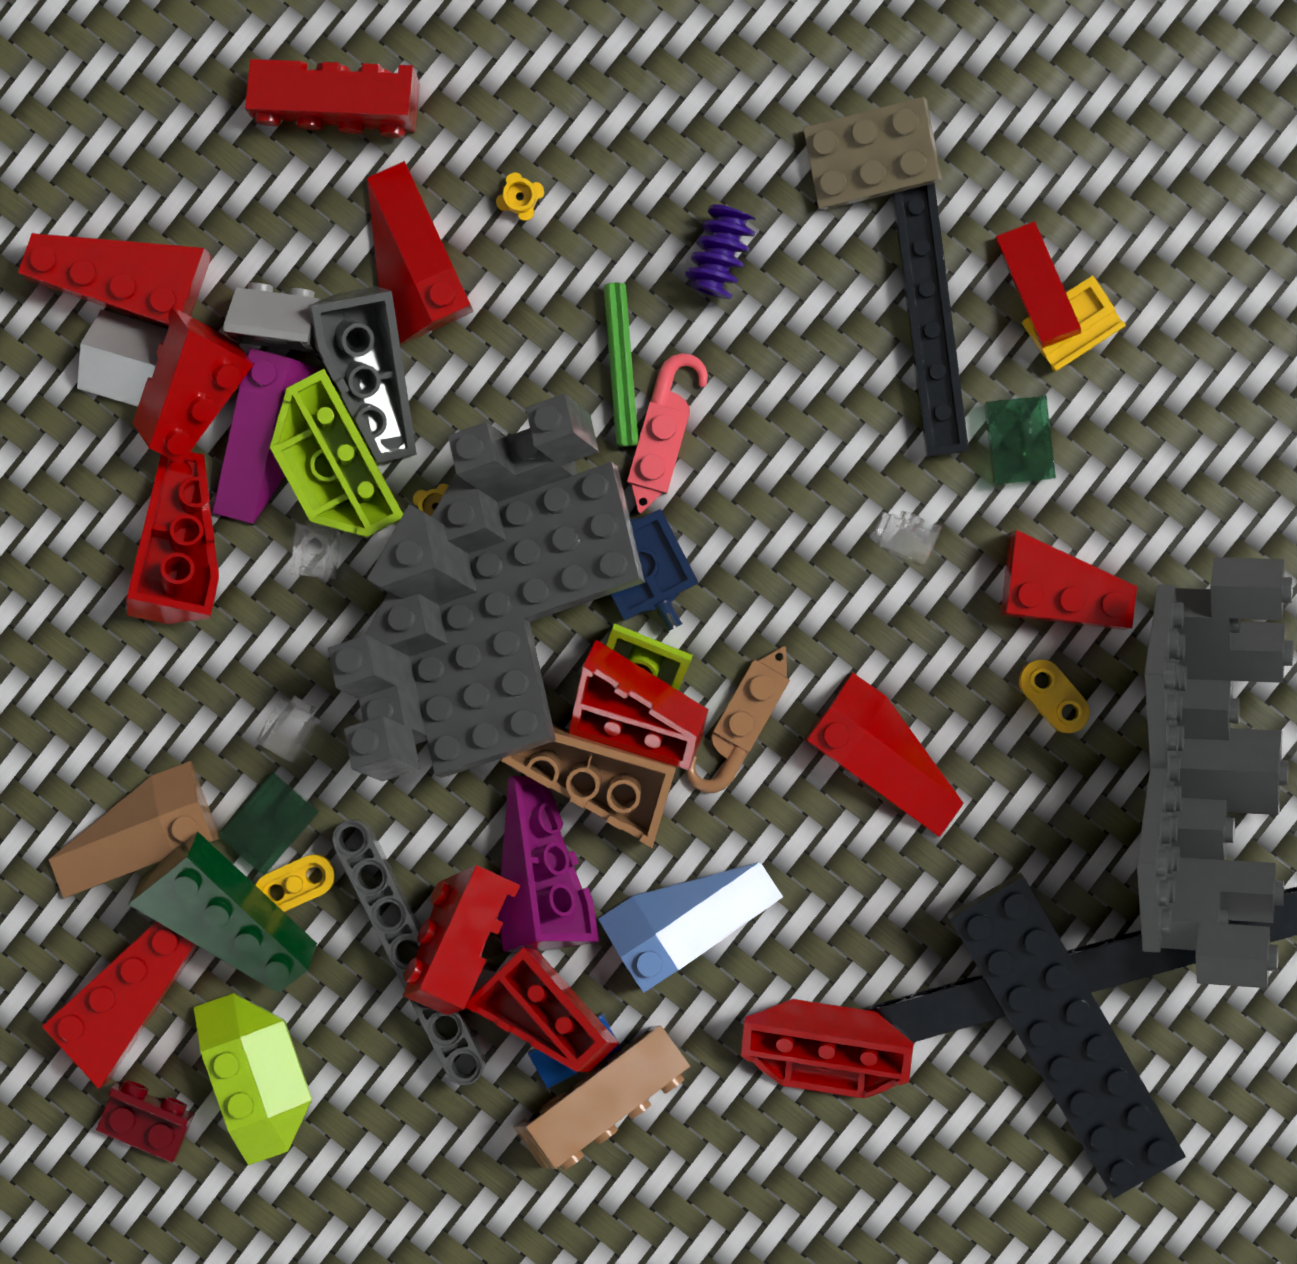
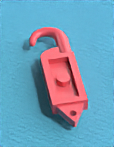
M680 353L671 356L664 361L657 375L627 483L632 486L639 514H642L662 493L667 494L689 419L690 407L686 400L670 391L676 371L683 366H689L697 372L699 386L705 387L707 385L708 374L706 367L699 358L692 354ZM642 498L647 500V504L644 506L639 504V500Z

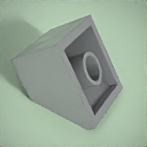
M250 282L248 283V289L236 287L224 322L223 332L237 343L317 353L309 305L320 301V298H314L315 292L307 289L290 288L289 294L273 292V286Z

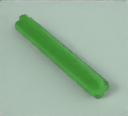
M615 282L605 284L604 286L615 436L618 447H632L638 444L627 293L624 283Z

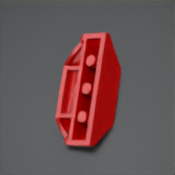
M791 999L745 1017L741 1056L748 1062L752 1061L762 1072L781 1086L865 1099L887 1091L897 1084L901 1086L909 1083L914 1043L876 1011Z

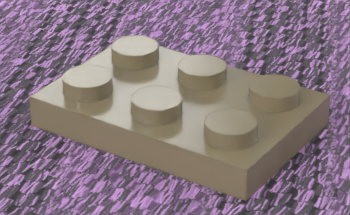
M924 97L803 128L818 207L823 211L942 181L928 103Z

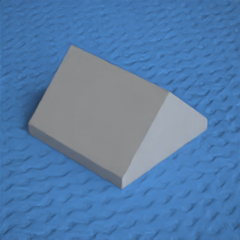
M101 309L80 344L77 389L138 407L147 378H152L158 361V356L156 355L160 342H164L168 329Z

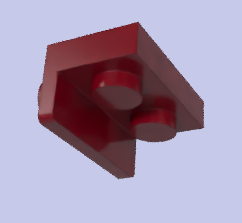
M125 1080L124 1084L120 1082L114 1084L108 1093L110 1097L96 1131L171 1163L176 1161L195 1116L194 1113L186 1110L187 1104L169 1096H164L163 1100L147 1094L149 1089L146 1086L132 1080Z

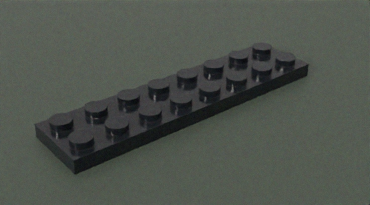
M1022 873L1016 874L947 915L1113 1199L1184 1159L1186 1155Z

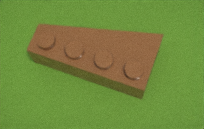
M553 725L556 741L502 758V762L545 787L552 788L569 798V801L583 809L590 810L605 819L609 824L638 838L640 842L653 848L676 766L569 734V729Z
M661 1025L652 1026L623 1047L621 1051L613 1054L606 1060L608 1064L605 1067L601 1068L599 1066L577 1080L573 1085L574 1090L568 1094L566 1091L542 1105V1109L539 1111L541 1115L532 1122H528L524 1118L513 1126L542 1168L557 1169L561 1166L563 1170H567L584 1157L581 1150L593 1140L599 1145L618 1131L615 1126L618 1121L626 1115L633 1119L651 1106L648 1099L660 1089L666 1094L684 1081L681 1073L691 1066Z

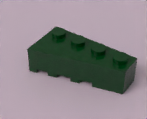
M196 832L139 879L128 905L277 993H280L309 970L317 942L199 832Z

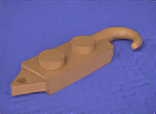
M785 646L759 661L755 659L752 661L712 732L713 746L726 758L718 774L709 780L698 776L695 769L696 756L690 769L686 770L689 783L696 790L704 793H717L726 789L734 780L790 682V679L787 678ZM777 653L783 655L781 661L776 660L775 656Z

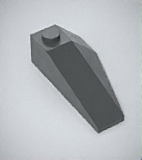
M375 286L337 293L310 304L309 310L315 347L374 461L380 463L417 455L392 291Z

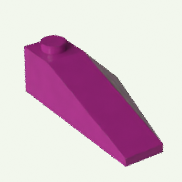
M250 348L248 358L254 365L241 381L213 513L254 524L285 476L270 449V444L286 388L322 369L288 357ZM326 371V373H327L329 379L331 380V382H332V384H333V386H334L335 383L333 382V380H332V378H331L329 372Z
M512 776L508 779L501 876L521 886L516 897L510 895L506 897L498 914L499 920L504 922L500 929L503 952H519L523 947L543 951L599 942L594 902L589 888L582 889L574 866L579 864L575 852H568L560 831L563 827V821L551 790L528 776Z

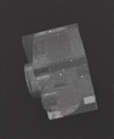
M902 510L900 516L883 511L873 534L879 537L876 547L918 566H923L926 564L942 526L933 523L927 529L922 527L925 520L912 513Z
M306 517V525L296 524L290 574L336 580L341 530L312 523L308 517ZM312 539H319L322 544V549L318 554L312 555L307 550V545Z

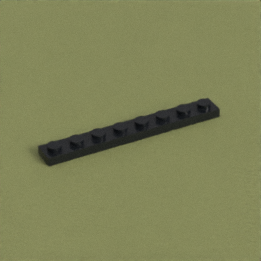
M935 183L892 193L926 458L967 453L969 451Z

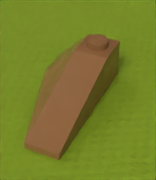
M192 761L150 776L49 859L63 899L162 861L196 832H199L210 843L221 839Z

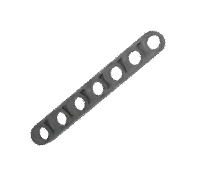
M351 819L342 822L333 833L332 842L334 849L405 989L407 982L404 981V974L410 962L405 961L400 956L398 951L399 945L404 940H412L420 947L421 943L417 942V937L421 926L370 825L361 819ZM348 827H356L363 833L364 843L358 850H352L344 844L343 833ZM372 864L380 868L383 879L378 887H369L363 882L361 874L364 866ZM392 902L399 906L402 913L399 923L392 925L382 920L380 908L383 903ZM410 999L450 1080L458 1085L465 1086L477 1081L485 1068L486 1059L463 1010L445 1015ZM450 1016L454 1018L458 1025V1032L450 1037L441 1035L436 1028V1020L439 1017ZM463 1053L473 1056L477 1063V1069L470 1074L459 1072L454 1064L455 1057Z

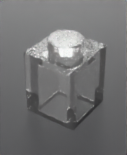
M295 695L291 701L286 698H280L255 742L291 763L297 762L321 718L312 714L316 707Z

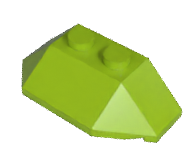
M325 369L286 388L270 449L309 521L367 538L400 521L403 513Z
M231 993L193 1007L200 1052L227 1130L248 1166L288 1152L311 1104L312 1096L286 1021L236 993Z

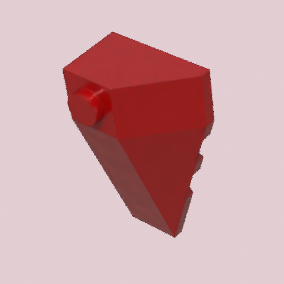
M405 161L368 177L367 183L378 287L392 291L400 345L473 313L472 306Z
M190 452L182 464L161 454L126 598L127 616L165 624L211 618L219 583V570L204 454Z
M852 672L804 740L940 837L963 806V801L887 696Z

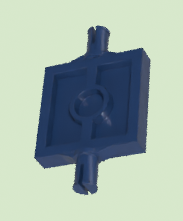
M659 509L643 518L630 519L645 583L613 593L611 596L624 621L642 612L657 610L666 628V632L674 628L667 613L670 615L675 627L683 624L671 602L681 592L699 584L662 510Z

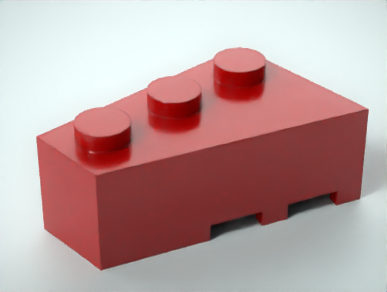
M1015 530L1010 532L1000 615L1121 630L1133 628L1137 586L1021 531Z
M478 865L440 881L431 895L430 902L434 905L431 915L423 923L418 933L417 942L421 944L416 958L410 961L404 974V981L407 982L403 996L445 1015L464 1010L487 960L481 957L490 932L499 934L504 922L497 920L498 914L508 895L516 897L521 885Z
M523 947L468 1000L465 1008L480 1014L497 1024L496 1026L523 1039L531 1044L532 1047L575 1072H590L619 1044L616 1038L537 949Z

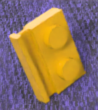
M1093 275L1066 292L1081 326V334L1042 348L1029 317L1021 322L1043 357L1051 365L1054 373L1126 326L1124 321H1121L1115 312L1116 309Z

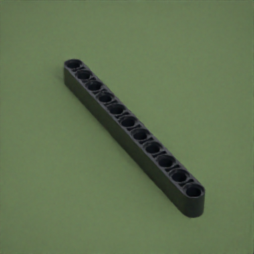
M1297 887L1284 890L1283 906H1275L1273 923L1229 920V924L1270 927V942L1297 935ZM1141 930L1067 950L1091 993L1196 963V950L1161 948L1160 953L1144 952ZM982 974L888 1000L870 1007L871 1011L879 1013L912 1042L1006 1017Z

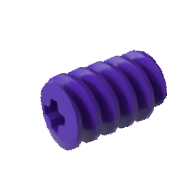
M713 204L709 206L708 214L714 220H706L702 225V229L709 236H700L696 241V244L704 252L692 253L691 260L698 267L687 268L685 276L693 282L687 283V285L702 293L722 299H732L733 295L724 288V284H737L738 278L731 274L729 270L730 268H743L744 263L735 257V253L749 252L750 248L740 239L742 236L754 237L755 231L749 228L746 223L756 219L740 210L721 204Z

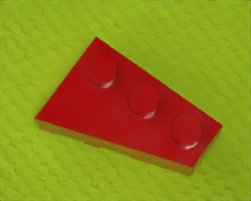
M171 307L168 316L170 325L164 342H160L156 351L158 361L152 378H147L132 424L148 448L182 464L254 364L235 340Z
M596 640L582 667L569 734L689 770L701 743L709 709Z

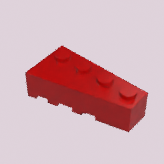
M250 59L245 109L251 118H256V123L266 126H280L282 120L297 122V127L308 130H321L322 124L338 126L339 131L349 134H362L363 129L366 128L380 130V135L385 137L403 138L405 132L415 133L420 83L413 65H399L398 73H392L389 70L383 69L380 64L363 63L362 67L358 68V71H350L349 67L338 62L318 63L316 70H308V64L303 61Z
M31 233L18 273L29 281L169 328L170 321L168 316L171 307L189 316L192 315L212 255L202 247Z
M156 921L42 1027L95 1086L100 1089L109 1083L126 1054L129 1053L145 1025L154 1015L161 1001L199 946Z

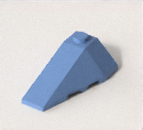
M757 862L633 895L599 917L598 920L620 958L644 993L697 958L783 896L762 864Z

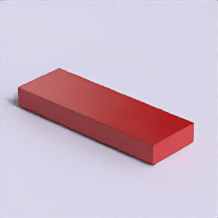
M1033 221L997 235L996 242L1041 347L1045 348L1081 334V326L1036 222Z

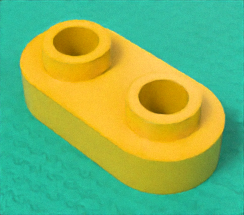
M1035 660L1023 667L1019 675L1020 689L1053 729L1061 733H1074L1081 730L1087 724L1090 715L1087 701L1054 663L1048 660ZM1040 672L1045 673L1049 678L1048 685L1043 689L1035 684V677ZM1067 704L1072 705L1076 710L1075 717L1069 721L1062 716V709Z
M311 854L265 874L257 881L256 886L285 912L328 892L334 885L336 871L333 863L327 857L320 854ZM311 867H317L322 871L320 882L314 883L309 880L308 871ZM274 884H278L284 889V896L281 900H275L270 895V888Z

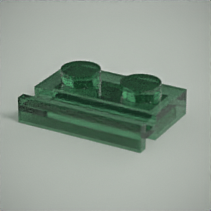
M1047 396L985 402L994 486L1055 479Z
M273 772L219 834V837L233 847L232 849L261 874L265 875L321 811L292 786L282 780L278 774Z

